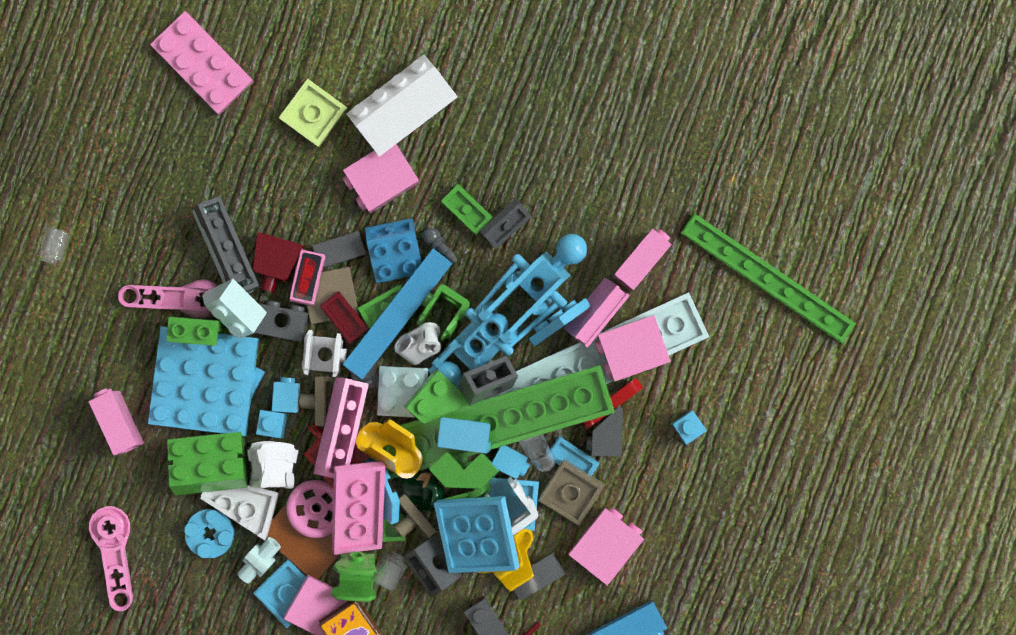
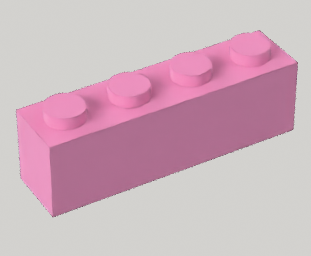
M336 377L313 474L334 478L335 466L350 465L369 384Z

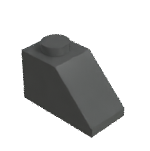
M623 407L615 408V413L609 414L592 430V436H587V450H591L592 456H622Z
M486 597L481 598L464 610L465 615L478 635H509Z

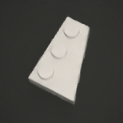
M248 485V488L202 492L200 499L266 541L279 493Z

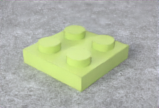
M307 79L279 119L317 147H320L348 108Z

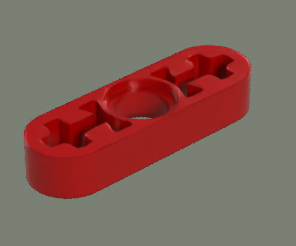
M637 378L610 396L614 409L643 388ZM605 416L582 422L587 430Z

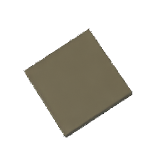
M350 267L321 273L320 285L314 306L307 305L311 324L331 321L320 305L338 291H340L359 315Z
M563 459L539 496L538 501L580 526L605 487V484L566 459Z

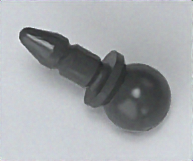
M427 228L423 231L422 241L426 246L439 251L449 261L457 262L454 252L445 244L446 239L441 237L440 232L436 228Z

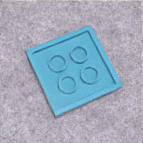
M505 496L437 500L434 503L449 573L516 571L519 568Z

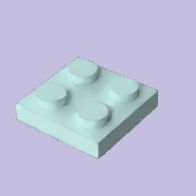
M379 366L377 415L414 417L403 406L428 378V368Z

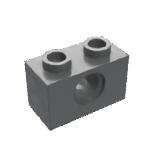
M266 300L265 305L259 304L267 313L254 333L304 342L309 313L304 312V307L290 305L289 309L280 308L279 302ZM286 314L288 324L282 328L278 327L276 324L277 316Z
M504 356L463 373L458 385L469 406L513 388L518 375L508 356Z
M435 535L403 556L430 597L443 591L462 576L461 573L448 572L443 544L438 541Z

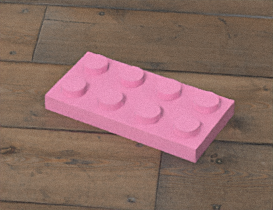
M186 11L150 44L218 115L254 82Z
M383 461L334 467L332 551L334 555L382 549L385 464Z

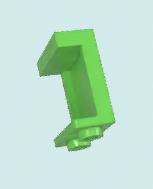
M169 317L167 341L216 346L218 334H225L226 326L220 321Z

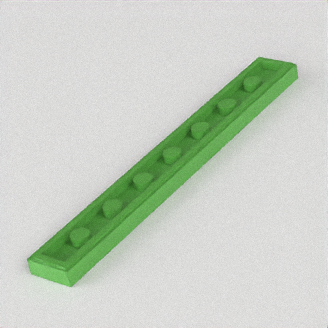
M693 214L680 233L839 343L843 344L855 326V322L697 214Z

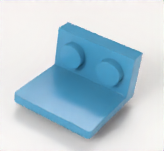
M413 218L365 228L367 246L377 283L410 277L414 274L422 261Z

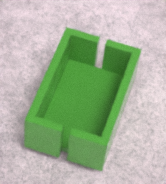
M241 432L167 440L168 461L170 463L168 465L169 487L174 495L248 488L247 466L245 464L247 462L246 444Z

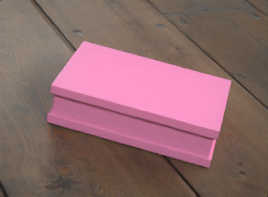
M604 278L587 299L591 307L568 322L563 329L588 348L630 295L619 289L620 287L612 281Z

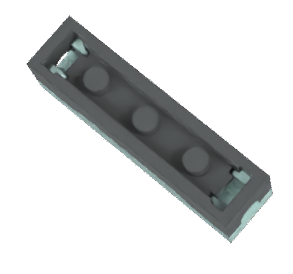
M219 196L197 204L192 213L223 283L234 279L248 294L254 292L259 284L221 197Z

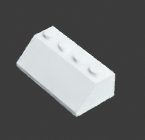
M423 55L346 114L380 157L456 99L457 95L435 66Z

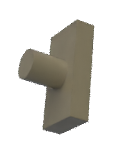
M315 377V394L300 395L299 404L301 409H315V426H325L333 391L332 377Z
M405 494L399 498V509L405 514V517L394 525L393 528L402 538L415 527L426 540L437 532Z

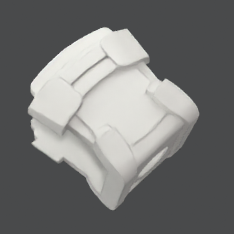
M312 330L307 332L304 339L305 345L302 360L304 374L308 375L309 370L333 372V377L341 373V363L346 361L347 349H343L344 339H342L341 334L337 333L336 338L313 336ZM327 347L332 351V358L329 361L324 362L318 357L321 348Z
M274 441L252 443L249 450H247L248 460L251 461L252 468L249 481L250 487L293 488L294 474L292 469L298 455V450H295L294 445Z
M510 477L507 479L510 486L527 508L525 512L510 521L512 533L515 535L538 518V511L532 498L526 497L524 489L517 479L513 480ZM488 493L484 495V497H491Z

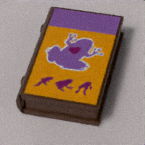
M347 601L319 620V626L325 635H383L366 611V607L360 601Z

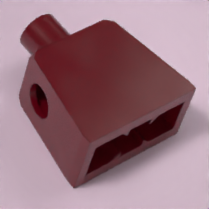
M258 232L253 272L263 275L259 289L274 293L278 279L288 282L298 264L301 250H304L305 246Z

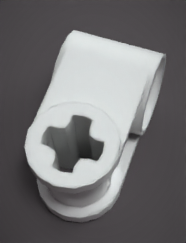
M431 322L420 325L413 331L402 335L396 341L395 352L412 365L421 363L440 351L441 346L438 341L440 327Z

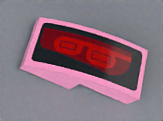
M301 250L290 301L314 306L325 262L324 254Z

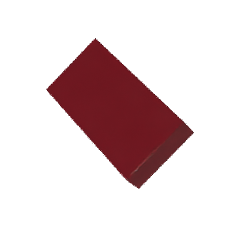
M340 291L320 305L321 309L350 345L369 331V328Z

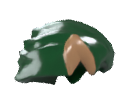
M418 471L411 478L401 479L405 495L415 506H418L417 509L419 511L432 512L435 510L434 503L437 500L444 499L441 482L433 477L431 473Z

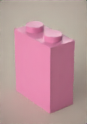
M397 144L380 157L373 151L343 170L346 174L343 177L344 182L349 190L355 188L359 197L355 198L363 211L368 209L370 214L420 183Z
M652 229L613 275V278L628 291L632 292L672 245L668 242L670 237L660 229L657 231Z
M654 315L597 335L599 340L595 341L599 355L604 354L607 362L603 364L607 378L612 377L613 382L671 362Z
M106 388L93 394L95 399L90 400L89 404L113 456L124 454L143 445V439L121 392L112 391V389L107 390Z
M604 507L568 552L573 559L607 586L644 540L640 536L643 531L632 522L626 525L621 521L623 515L613 507L610 510Z

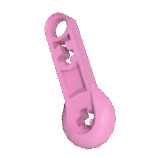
M206 279L196 280L182 287L127 285L119 291L118 299L122 305L130 308L180 310L194 319L209 320L214 317L212 312L206 306L201 307V303L197 302V297H201V293L218 285ZM129 289L134 290L137 295L133 303L125 302L123 297L124 293ZM141 289H144V295H153V291H156V294L160 295L161 299L156 300L154 305L152 300L143 299L144 304L142 305L140 304L142 299Z
M106 506L98 509L92 515L89 521V532L101 550L110 606L116 611H124L133 602L125 550L130 533V522L128 516L121 509ZM107 520H110L111 524H115L116 529L112 530L114 533H109L107 529L104 530L103 525L107 524ZM115 569H118L119 573H123V577L119 581L120 586L125 584L126 588L113 590V587L117 586V579L111 577ZM117 593H124L127 596L128 602L126 605L119 606L115 603L114 599Z

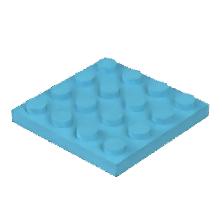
M160 327L148 424L216 433L241 432L242 436H247L259 339L251 337L238 339L234 335L218 334L216 346L176 343L167 341L168 327Z

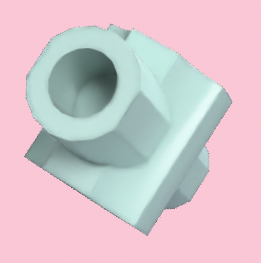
M268 537L261 546L257 544L242 560L245 565L237 573L239 578L249 584L257 574L261 577L276 561L273 556L281 548L280 544L271 537Z

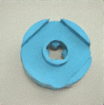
M204 509L195 513L185 527V540L188 547L193 553L202 558H215L229 550L234 540L235 528L232 520L215 509ZM206 527L216 530L214 540L204 537L203 534L206 533Z

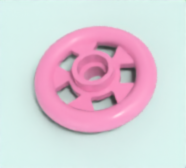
M309 480L303 482L289 495L286 506L289 522L296 531L304 536L322 538L332 534L333 519L329 522L324 517L327 515L328 510L333 512V501L327 504L321 496L326 492L333 499V488L325 481ZM313 490L315 496L306 500L303 494ZM303 505L305 515L297 516L296 506ZM312 505H319L320 512H314ZM308 520L318 521V528L308 527Z

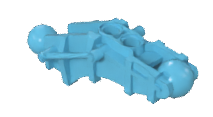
M577 234L564 235L557 243V254L554 257L546 251L531 265L520 254H516L512 258L514 262L512 266L495 284L475 310L469 308L465 312V316L471 323L432 362V367L428 372L432 374L435 369L439 370L461 390L458 385L462 378L460 368L455 363L446 361L452 353L470 370L487 364L499 350L506 356H510L514 350L512 348L513 345L558 307L562 309L567 305L568 302L556 289L571 276L564 267L567 264H578L585 258L587 244L584 239ZM535 278H540L544 283V287L537 286ZM506 282L507 290L497 300L487 303ZM521 286L536 303L508 329L507 319L503 315L493 314V312ZM532 314L540 315L520 333L523 328L521 325ZM490 322L498 326V332L490 328ZM474 339L482 343V348H478L474 344Z

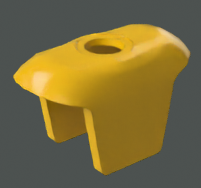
M390 419L384 424L377 422L368 423L359 431L355 443L362 452L376 462L383 461L385 468L402 478H411L421 468L423 457L415 445L414 435ZM387 445L393 446L396 450V455L392 456L382 448Z
M523 528L513 535L519 568L516 571H491L508 591L516 589L534 577L527 554L534 539L533 533L529 529Z

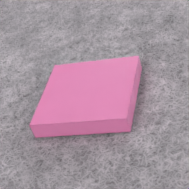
M307 575L283 617L285 620L314 635H325L319 626V620L348 600L334 598L331 596V592L334 589L332 586Z

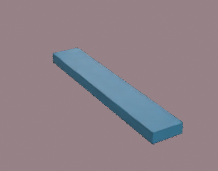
M432 249L346 359L343 366L363 380L452 263L435 249Z

